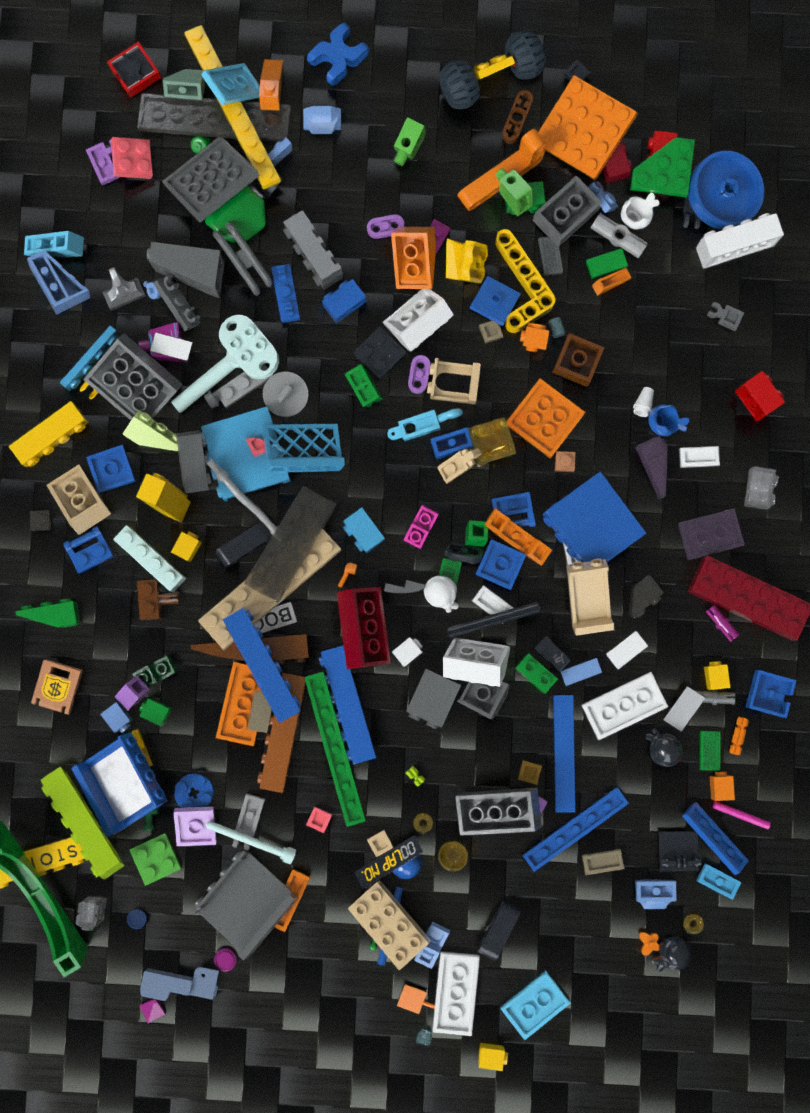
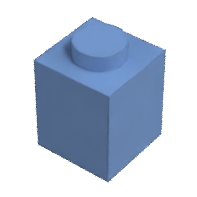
M120 702L114 703L101 713V716L114 733L119 731L123 733L131 727L129 723L133 719Z

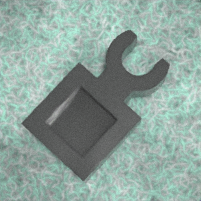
M713 302L711 306L717 312L709 311L707 316L710 318H720L718 324L735 331L744 312L729 305L722 309L719 303Z

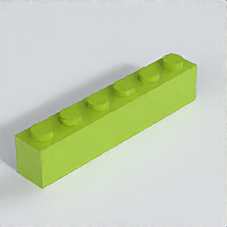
M59 767L41 779L44 785L41 787L47 797L50 796L52 798V807L63 816L61 818L63 825L72 831L73 834L70 836L75 844H80L83 849L80 852L86 861L89 860L92 866L90 869L93 874L105 880L125 866L66 770Z

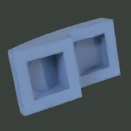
M432 921L426 933L431 942L415 956L414 960L432 969L450 930Z

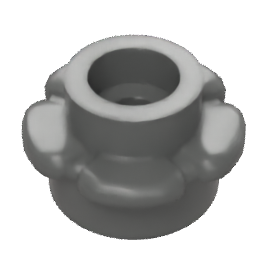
M208 391L204 398L212 409L216 406L219 407L218 402L221 400L215 391L213 393Z

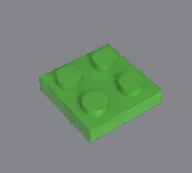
M167 833L130 849L145 886L182 869Z

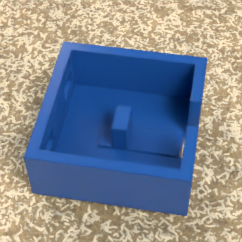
M755 670L746 708L787 718L791 703L783 701L785 695L793 696L796 680Z

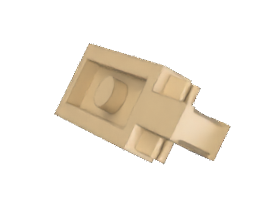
M479 448L470 451L468 449L461 450L439 465L437 468L446 484L472 468L476 464L474 459L482 453Z

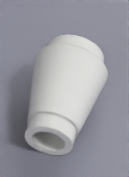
M649 387L643 388L633 406L636 415L647 417L651 412L654 396L653 389Z

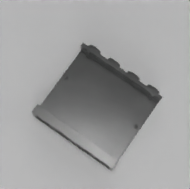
M249 851L238 852L232 859L233 864L230 867H226L219 876L221 878L217 883L213 882L208 887V894L204 898L201 897L194 906L196 908L192 912L193 914H201L240 951L238 956L243 961L253 954L299 898Z

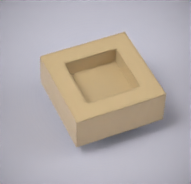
M385 830L367 839L376 857L393 848Z

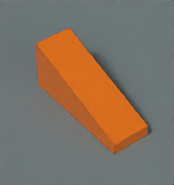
M624 268L598 279L592 287L598 296L630 280L632 277L627 268Z

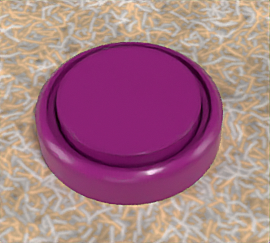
M229 948L220 949L214 957L215 966L223 972L232 970L237 963L235 952Z

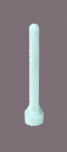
M211 821L206 823L207 829L278 855L285 863L291 864L294 859L296 849L290 847L282 849Z

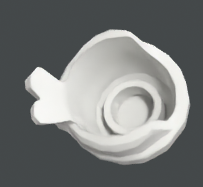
M650 193L646 200L634 196L625 202L621 210V218L627 227L637 230L645 228L650 223L653 217V207L658 206L660 203L658 200H654L655 196L653 193Z
M435 576L429 579L424 589V595L428 603L435 607L444 608L447 613H450L452 609H458V603L454 602L457 594L456 584L445 576Z

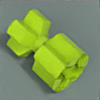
M412 766L406 774L410 779L414 778V783L420 786L425 781V778L422 775L418 776L419 772Z

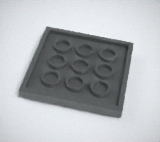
M219 136L162 182L180 203L201 222L260 175L223 137Z

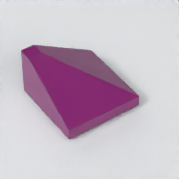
M151 999L139 1005L147 1023L166 1014L160 1000Z

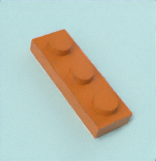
M295 869L292 870L286 886L299 898L275 928L286 931L310 880V876Z

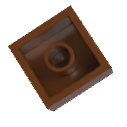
M569 333L552 373L588 387L605 347Z

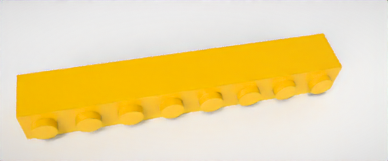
M156 473L153 476L146 474L136 496L163 515L181 523L191 503L185 493L175 487L165 477Z

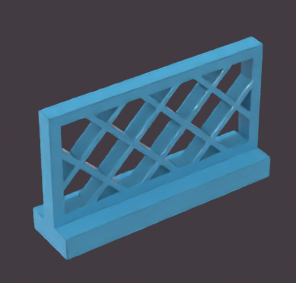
M338 424L263 425L267 462L265 465L266 473L340 471L345 465L344 457L342 458ZM333 429L334 437L329 440L322 434L324 430ZM268 430H275L280 435L279 438L274 441L269 437ZM288 430H294L299 436L293 441L285 433ZM312 430L317 436L311 440L304 432ZM282 437L291 444L286 450L277 443ZM300 437L309 443L305 450L296 443ZM318 437L327 443L323 450L314 443ZM329 445L336 451V456H329L325 452ZM292 446L301 453L298 457H293L288 453ZM310 446L319 452L317 457H312L306 452ZM276 447L283 454L280 457H271V449Z

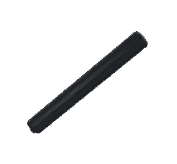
M534 602L448 627L447 632L450 638L539 613L540 606L538 602Z

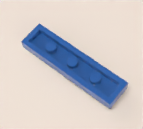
M697 802L691 804L682 817L734 875L739 874L749 860Z

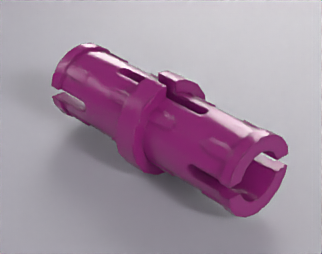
M716 604L706 611L716 623L715 627L717 629L720 628L730 642L740 635L729 622L730 619L722 614Z

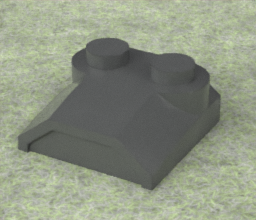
M503 681L500 687L468 682L461 698L457 702L493 720L508 695L510 685Z

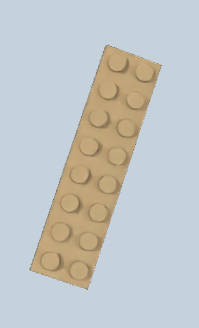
M315 521L198 620L199 623L218 645L225 650L234 640L222 619L244 608L245 611L249 610L254 618L251 621L252 624H256L337 555L341 548Z

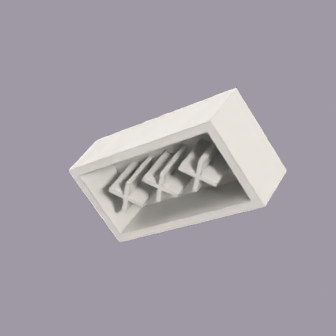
M766 213L759 216L757 220L747 219L738 226L729 225L720 232L710 231L704 234L696 249L704 269L773 247L784 234L777 214L770 215Z

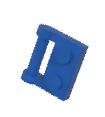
M529 492L491 500L493 510L497 509L505 516L527 513V518L512 521L517 526H535Z
M99 526L92 528V531L72 541L68 540L63 543L79 574L114 557ZM97 537L99 542L77 553L75 552V547Z

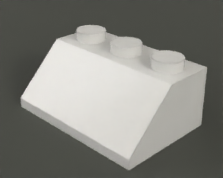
M421 289L383 323L405 348L412 351L428 336H431L441 325L445 324L453 316V313L442 297L430 289Z
M454 637L443 657V677L500 687L505 677L510 646Z

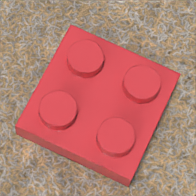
M118 137L111 139L115 177L151 179L153 177L150 140Z

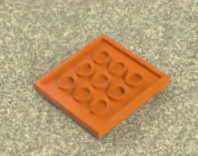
M573 76L538 133L546 143V151L596 180L638 114L592 85Z

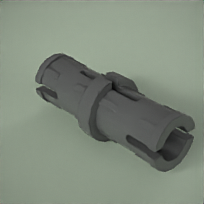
M695 690V692L705 697L702 703H712V705H717V703L735 704V692Z

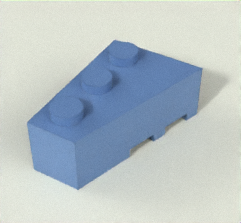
M45 250L27 258L30 269L56 315L90 298L89 290L63 269Z

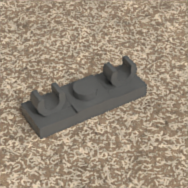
M173 274L156 280L153 283L183 330L187 331L200 324V315L196 316L194 314V306L191 307L181 291H179V283L175 284L173 282Z

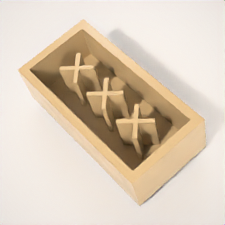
M381 881L376 882L348 908L398 970L403 968L431 942L429 937Z

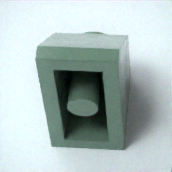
M184 69L163 78L164 97L202 100L205 80L201 74L204 70Z

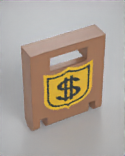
M45 659L31 703L36 705L40 699L39 706L62 712L65 706V714L69 715L83 670ZM55 667L70 672L69 678L52 674Z

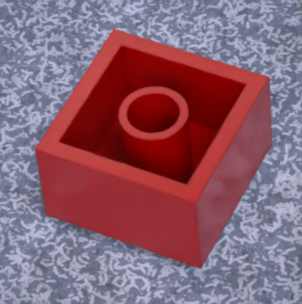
M763 371L745 382L735 391L756 422L785 403L781 391L775 389L772 385L771 377Z

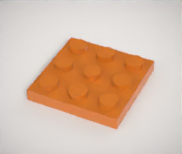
M539 379L505 425L551 458L586 412L542 379Z

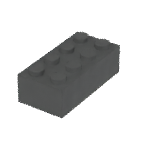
M537 788L463 792L456 796L460 835L534 832L542 827Z

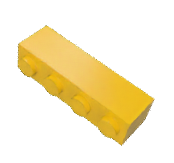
M70 401L12 443L9 448L23 466L32 467L39 462L40 457L51 454L55 450L54 447L58 444L66 443L70 439L69 436L73 433L81 432L86 427L85 425L88 421L77 406Z

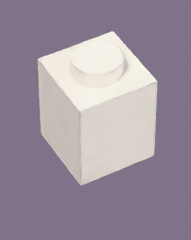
M409 637L392 653L405 667L422 653L420 650L422 645L416 638L412 640Z

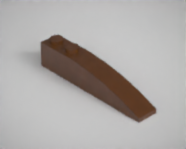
M307 634L261 638L264 646L268 644L273 653L270 656L274 662L277 661L278 664H286V660L294 659V663L305 662V658H310ZM235 642L225 650L218 643L190 645L192 650L209 655L244 660Z

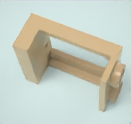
M435 358V364L431 363L429 374L433 375V380L428 382L427 393L431 394L430 399L476 404L481 364L473 363V365L442 362ZM441 373L471 376L469 394L440 390L436 385L437 376Z

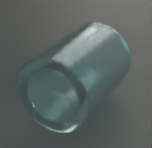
M560 317L548 321L553 338L566 334Z

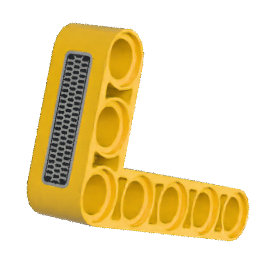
M503 229L498 232L495 245L532 299L507 317L506 329L511 333H517L527 327L528 323H533L550 312L555 303V296L512 232ZM506 237L509 242L502 243L499 239ZM515 252L519 255V258L513 259L510 257V254ZM527 268L530 273L524 275L520 269ZM531 284H538L540 286V289H532ZM548 299L551 302V304L545 306L542 304L541 300ZM527 309L534 310L535 315L529 316L526 314L525 311ZM516 319L519 321V325L512 326L509 321Z

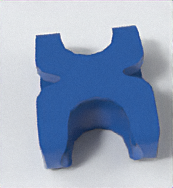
M347 23L340 24L331 32L330 43L320 42L309 52L307 61L313 66L323 61L330 62L333 65L327 73V82L332 86L336 85L346 76L347 65L351 67L359 65L368 56L370 47L362 42L355 47H348L344 44L350 35V27Z

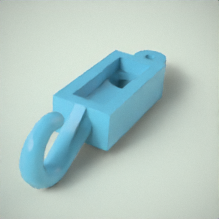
M452 409L436 416L435 410L399 421V426L389 429L387 435L391 440L403 438L404 441L441 430L439 423L461 416L463 411L461 409ZM412 423L416 426V430L408 434L405 431V426Z

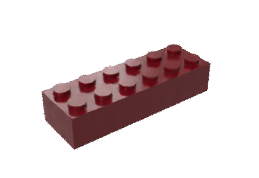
M710 556L702 558L687 591L791 641L799 639L810 614V603Z

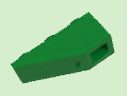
M71 598L59 600V604L52 605V602L41 603V607L33 608V605L23 606L20 611H16L17 616L58 628L81 625L78 604L75 601H71Z

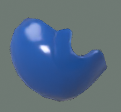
M416 856L392 872L401 879L415 877L422 868L421 856Z

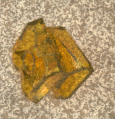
M504 417L468 428L473 444L472 450L479 448L482 453L475 459L478 467H482L490 461L516 454L515 446Z

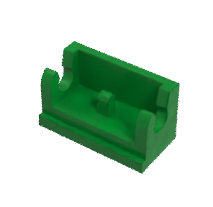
M360 364L345 373L363 407H370L372 403L383 399L364 365Z

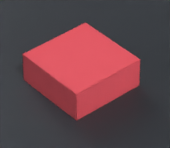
M314 807L306 825L324 833L332 814Z

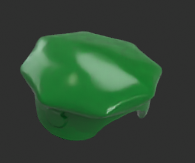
M247 185L238 194L234 195L205 218V222L213 231H219L226 240L236 242L232 234L225 227L227 222H231L244 240L247 241L261 231L266 224L264 200Z

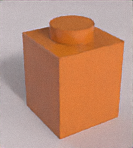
M715 772V776H710L712 800H735L733 776L727 775V772Z

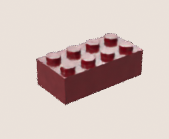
M381 587L350 589L337 592L347 669L391 664Z

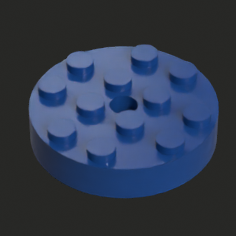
M719 151L709 155L694 168L690 175L688 197L691 207L704 223L717 229H723L729 225L735 227L747 219H752L760 210L764 199V184L759 170L751 160L737 152Z

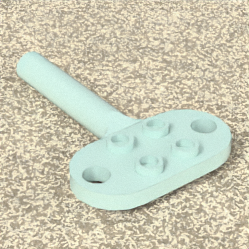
M234 315L223 322L219 330V339L226 348L227 355L171 401L180 413L235 368H242L247 375L258 380L266 379L277 370L279 355L276 349L247 316ZM231 324H237L234 331L228 330ZM270 363L268 370H261L263 364Z

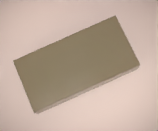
M254 691L247 729L267 733L272 709L262 692Z
M621 849L582 855L585 875L624 869Z

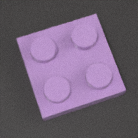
M214 807L174 808L177 846L216 845V832L206 828L208 821L215 823Z

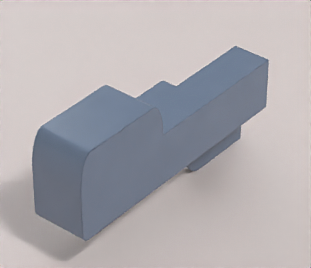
M198 967L194 972V977H188L147 968L143 974L140 993L143 997L165 1001L171 992L213 1000L214 996L217 995L219 970Z

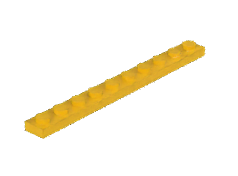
M202 25L184 32L202 70L223 67ZM219 102L249 163L258 171L260 176L257 178L263 190L280 183V178L242 103L236 102L222 105Z

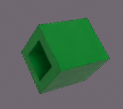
M469 520L466 526L465 545L485 546L488 541V528L484 525L485 522Z
M149 698L147 701L144 700L140 707V717L159 726H164L172 708Z

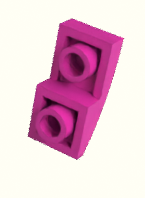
M422 504L404 541L421 549L439 513Z

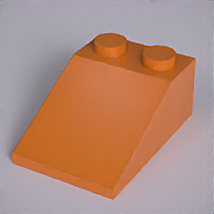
M398 227L391 232L396 289H432L436 254L435 227Z

